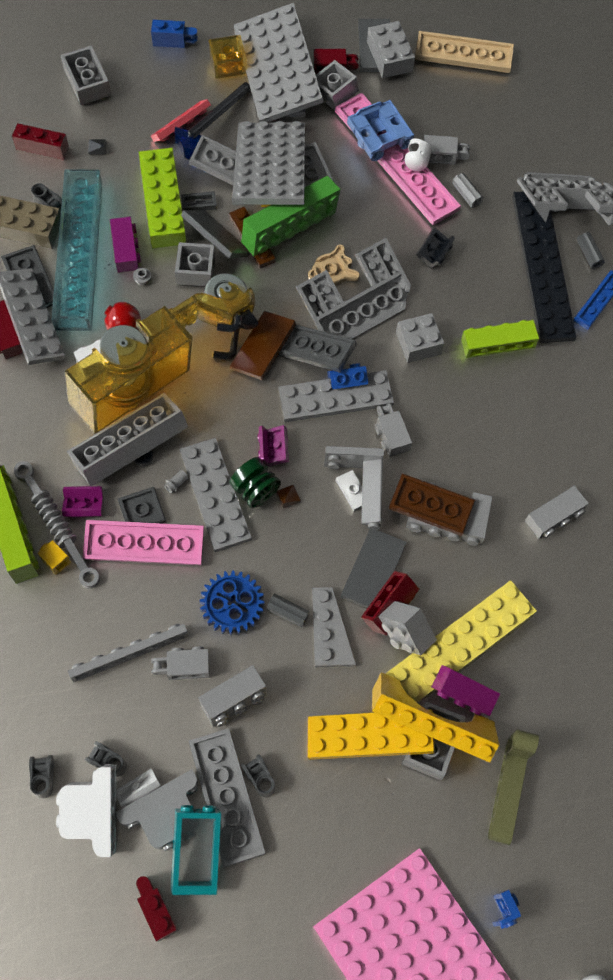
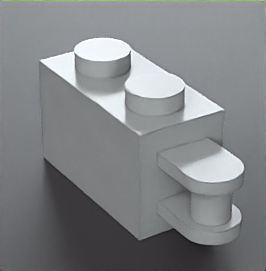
M424 135L423 141H426L432 147L429 163L455 164L456 159L466 160L470 157L468 152L470 146L458 143V137Z
M390 403L383 407L377 406L379 417L375 429L377 435H381L383 440L381 444L384 451H387L389 457L410 451L412 441L400 412H394Z
M193 647L192 650L173 648L172 651H167V657L151 659V663H153L151 674L153 675L167 674L169 680L210 678L209 652L204 647ZM167 663V668L162 669V664Z

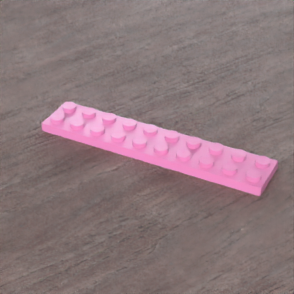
M360 93L336 106L335 112L348 126L347 119L349 116L355 114L359 109L372 104L363 93ZM384 130L382 132L377 133V135L379 136L381 134L386 133V131ZM397 144L384 150L383 157L378 160L379 164L432 225L460 210L461 205L427 167L422 171H413L406 166L404 159L405 155L409 152L408 148L401 149Z

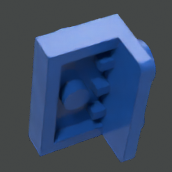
M360 363L350 364V368L342 369L341 372L327 371L332 389L367 385L366 366H360Z
M509 890L493 895L503 916L492 922L493 926H500L501 929H506L517 924L516 918L521 917V914L517 907L519 902L516 895L510 893Z

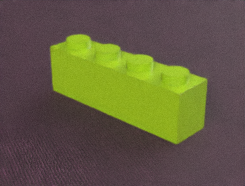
M534 320L503 323L497 326L488 325L477 329L469 328L463 331L461 338L466 358L535 348L539 340Z

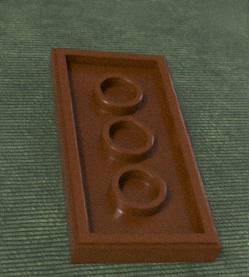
M267 311L262 313L258 320V327L252 329L230 365L231 370L259 380L264 379L296 326L295 320Z
M402 473L389 509L462 536L475 500Z

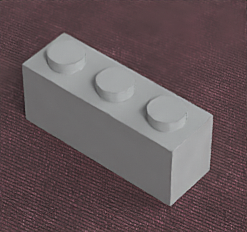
M574 485L528 514L525 522L538 539L543 536L547 538L555 532V528L559 526L563 528L571 522L570 519L574 516L576 518L582 516L586 512L585 508L589 503Z

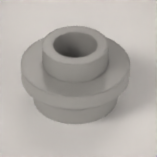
M138 268L133 273L134 281L139 285H146L151 279L150 271L146 268Z

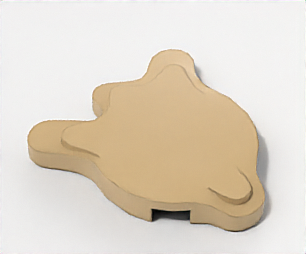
M340 244L331 253L324 254L316 259L312 269L308 272V279L327 270L336 286L344 281L356 282L359 280L360 274L358 271L348 268L352 265L353 260L344 254L345 247Z

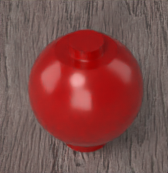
M118 302L113 306L109 305L104 312L106 315L104 322L107 330L119 325L131 326L140 332L144 328L140 324L141 316L139 311L130 303Z

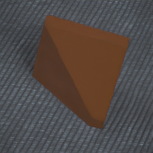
M294 485L282 488L276 492L283 508L301 502Z

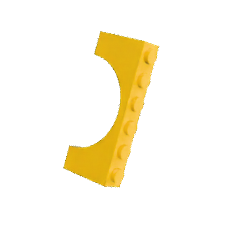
M380 673L372 689V712L490 763L499 747L497 731L493 720L477 714L474 715L470 722H456L438 716L414 701L405 692L400 680L385 673Z

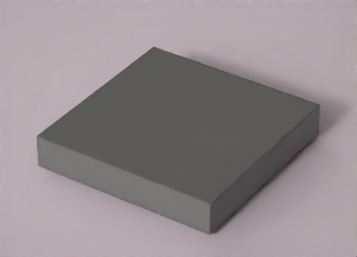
M155 487L117 498L125 522L166 523Z

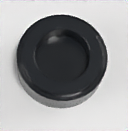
M150 450L148 453L140 456L135 460L136 464L142 467L150 465L153 461V453Z

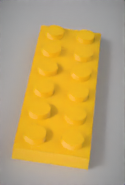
M376 713L308 717L309 760L435 753L434 738Z

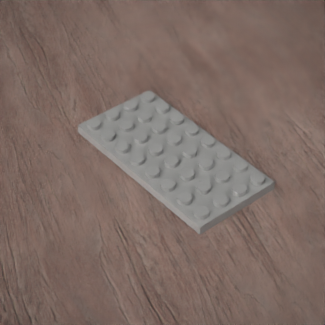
M294 3L234 24L260 122H270L324 102Z
M244 121L238 123L232 195L233 205H304L305 122L278 121L276 123H267L261 121L259 123Z

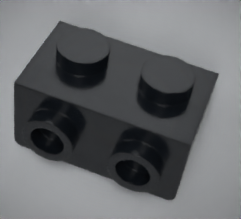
M433 228L416 253V256L430 268L435 265H441L446 258L444 255L452 249L455 237L447 238L439 230Z

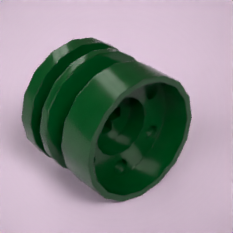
M254 457L241 465L229 481L231 487L238 494H243L242 499L252 509L268 501L281 485L280 479L275 477L273 472H267L268 466L259 457Z

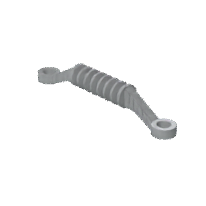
M22 461L17 463L14 467L16 478L27 483L34 494L31 502L36 504V510H40L39 515L44 516L43 522L47 523L46 527L48 529H51L50 533L55 535L54 540L59 541L58 546L60 548L66 547L81 571L79 575L81 585L87 589L96 587L100 582V576L95 569L88 568L74 545L77 537L75 534H71V528H67L68 522L64 521L63 515H60L61 511L56 509L57 505L53 503V498L49 497L50 493L47 490H40L33 479L34 469L29 462ZM22 468L29 469L25 475H20L19 471ZM93 574L95 578L92 582L87 583L84 581L86 575Z

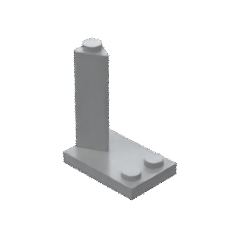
M326 446L324 467L330 469H339L340 467L363 468L361 524L368 525V528L371 530L380 529L382 523L384 449Z

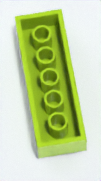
M173 148L138 151L152 249L178 246L179 242L186 243Z
M0 465V550L7 572L14 582L18 584L38 577L37 569L40 566L33 553V544L27 535L29 534L27 526L22 520L21 508L16 502L18 499L14 489H12L10 475L7 473L5 466Z

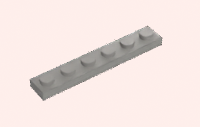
M175 624L169 627L168 631L163 633L155 632L148 639L143 641L141 639L135 640L128 647H118L113 649L108 655L93 657L92 661L88 663L75 664L72 666V669L68 670L69 676L73 682H77L188 637L184 624Z

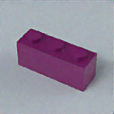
M131 216L110 219L117 272L137 270L138 263H141L140 252H136V248H139L138 238H134V234H137L136 224L132 223Z
M444 665L441 666L431 686L438 691V696L446 700L451 697L455 699L453 703L462 708L468 705L471 707L469 711L479 716L482 713L490 716L500 696V693Z

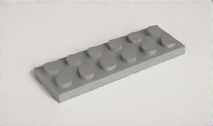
M32 268L0 272V290L27 364L33 365L64 360L65 354Z
M387 371L367 373V385L332 389L330 379L279 386L278 390L284 421L291 422L376 409L377 406L383 407L387 403L393 406L394 400Z
M216 438L181 448L180 453L214 551L218 552L252 541L235 490L229 484L230 476Z
M229 728L190 740L189 745L206 805L216 806V809H219L221 812L219 853L223 867L225 868L264 855L265 850ZM210 819L213 828L214 819Z

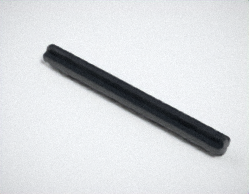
M244 82L188 130V137L195 139L251 90L248 82Z

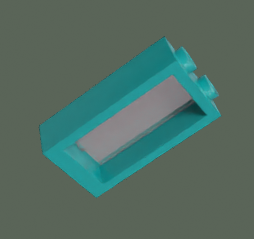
M181 805V808H175L171 872L172 895H217L221 812L219 809H216V806L204 805L203 809H194L192 805Z

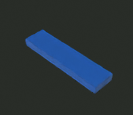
M610 270L573 320L589 330L613 298L612 270Z

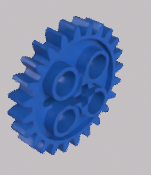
M232 570L231 575L228 576L227 572L224 571V577L222 578L219 574H216L217 580L215 581L210 578L211 586L205 584L204 587L207 592H201V596L204 599H200L199 602L204 606L200 607L201 612H206L203 615V619H209L207 622L208 626L214 624V631L220 627L222 634L229 630V634L232 635L233 630H236L239 635L241 628L247 632V625L254 627L255 623L253 620L259 621L260 616L258 614H263L261 606H264L265 603L260 599L264 598V594L258 593L261 591V586L255 587L256 580L250 582V575L248 574L243 578L242 572L235 576V571ZM228 586L234 588L231 593L225 592L224 589ZM248 596L251 600L248 603H244L241 601V598ZM228 601H236V604L232 603L231 605H229ZM220 602L223 604V607L215 609L213 605ZM234 612L241 615L238 619L230 618V615Z

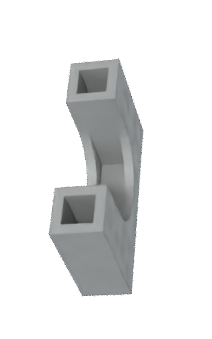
M473 492L471 499H474L475 502L462 536L409 516L406 528L416 533L426 532L434 537H448L451 541H465L473 546L482 545L485 539L492 496Z

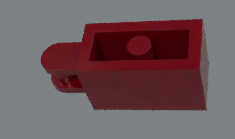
M313 49L315 75L334 60L347 70L359 68L358 55L346 54V49Z
M145 876L139 877L136 881V886L141 897L137 898V901L155 941L159 942L179 930L160 889H154L149 878Z

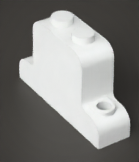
M106 764L93 771V782H71L62 787L56 797V803L59 806L56 826L59 828L60 835L65 839H91L93 850L99 857H111L116 853V764Z

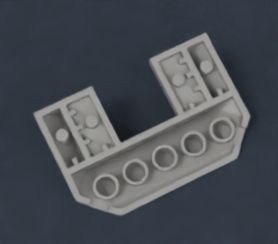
M527 172L523 178L517 179V183L545 222L550 210L558 212L559 210L566 211L567 208L596 210L609 226L613 224V186L609 183L604 182L602 185V183L595 181V178L591 176Z
M387 238L355 254L371 287L352 298L343 301L327 270L296 286L319 331L353 339L405 309L406 298L411 284Z

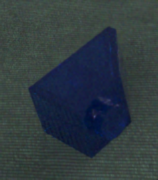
M175 127L176 142L184 158L190 160L202 135L192 139L188 137L187 130Z

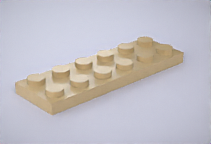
M419 31L415 60L510 73L514 44Z

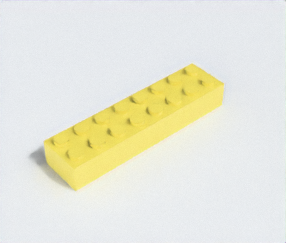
M510 580L436 635L437 641L421 656L412 653L386 674L400 680L405 692L419 704L436 691L431 686L442 665L460 673L530 620L537 610Z

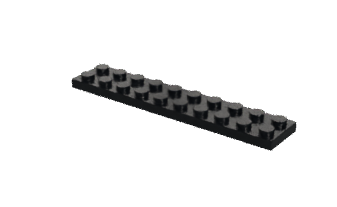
M523 191L513 192V203L539 342L575 341L576 332L551 210L545 222Z

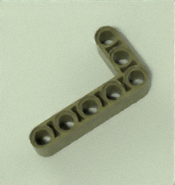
M517 729L507 740L488 840L510 845L512 842L527 760L536 753L539 735Z

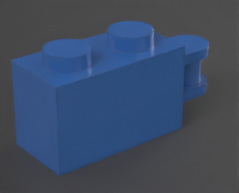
M152 20L151 36L153 46L185 48V43H196L198 41L197 29L185 27V21Z

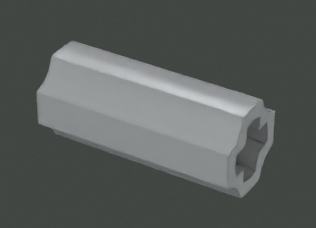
M464 173L454 177L452 184L470 207L475 208L483 202L484 197Z

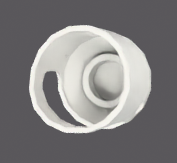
M412 139L408 146L409 152L405 155V164L413 171H422L429 163L432 147L426 141ZM411 144H419L418 150L413 151Z

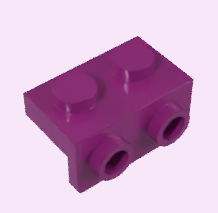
M282 425L266 429L264 426H259V433L257 435L260 444L259 458L268 467L289 462L287 427Z
M101 486L63 487L62 515L64 517L102 516L104 497Z

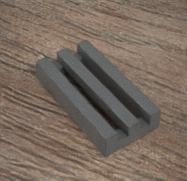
M215 191L181 194L183 211L217 210Z

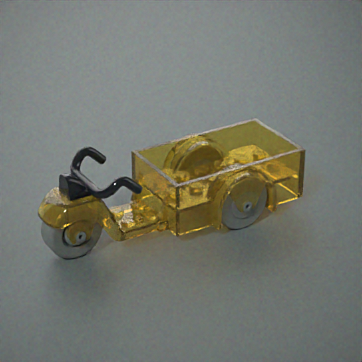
M219 274L208 281L204 293L194 294L173 309L170 308L168 310L164 306L144 320H136V327L138 329L127 325L110 328L101 337L100 353L96 348H93L90 355L65 370L68 404L94 434L100 432L189 371L193 337L184 327L192 325L197 319L217 327V331L232 332L230 351H214L213 358L225 360L233 358L237 352L240 328L250 330L255 329L259 325L258 320L252 314L256 303L253 289L251 287L248 289L244 281L235 275Z

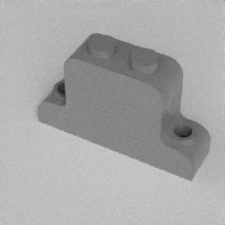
M191 769L120 809L115 814L119 822L128 827V829L141 824L150 844L155 849L168 851L173 848L175 808H181V805H191L188 796L198 790V780ZM182 818L181 838L187 840L196 834L195 830L199 826L198 819Z

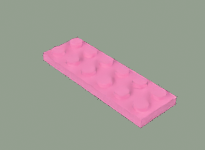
M86 520L83 559L201 566L204 526Z

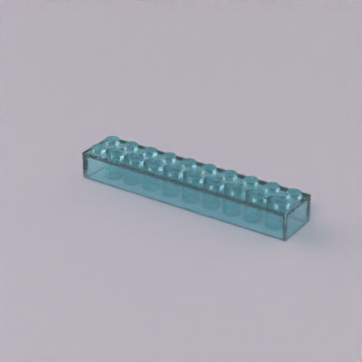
M65 169L52 308V322L55 331H92L102 194L100 170Z

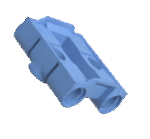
M391 100L386 102L379 101L359 109L347 119L348 126L358 139V146L365 150L371 161H378L383 157L385 149L397 144L401 149H407L410 140L414 139L413 132ZM384 130L386 131V133L381 134L379 136L377 135V133L382 132Z

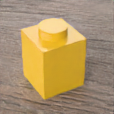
M53 540L42 545L37 553L55 575L71 563L67 554Z

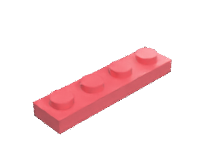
M208 99L199 101L152 134L151 138L154 142L160 141L162 143L170 138L169 135L172 132L174 134L182 129V125L185 123L186 125L190 124L195 120V116L206 113V108L211 106Z

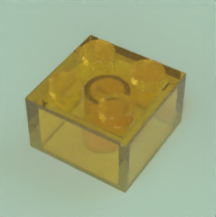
M241 35L208 40L209 55L215 79L246 74L247 59Z

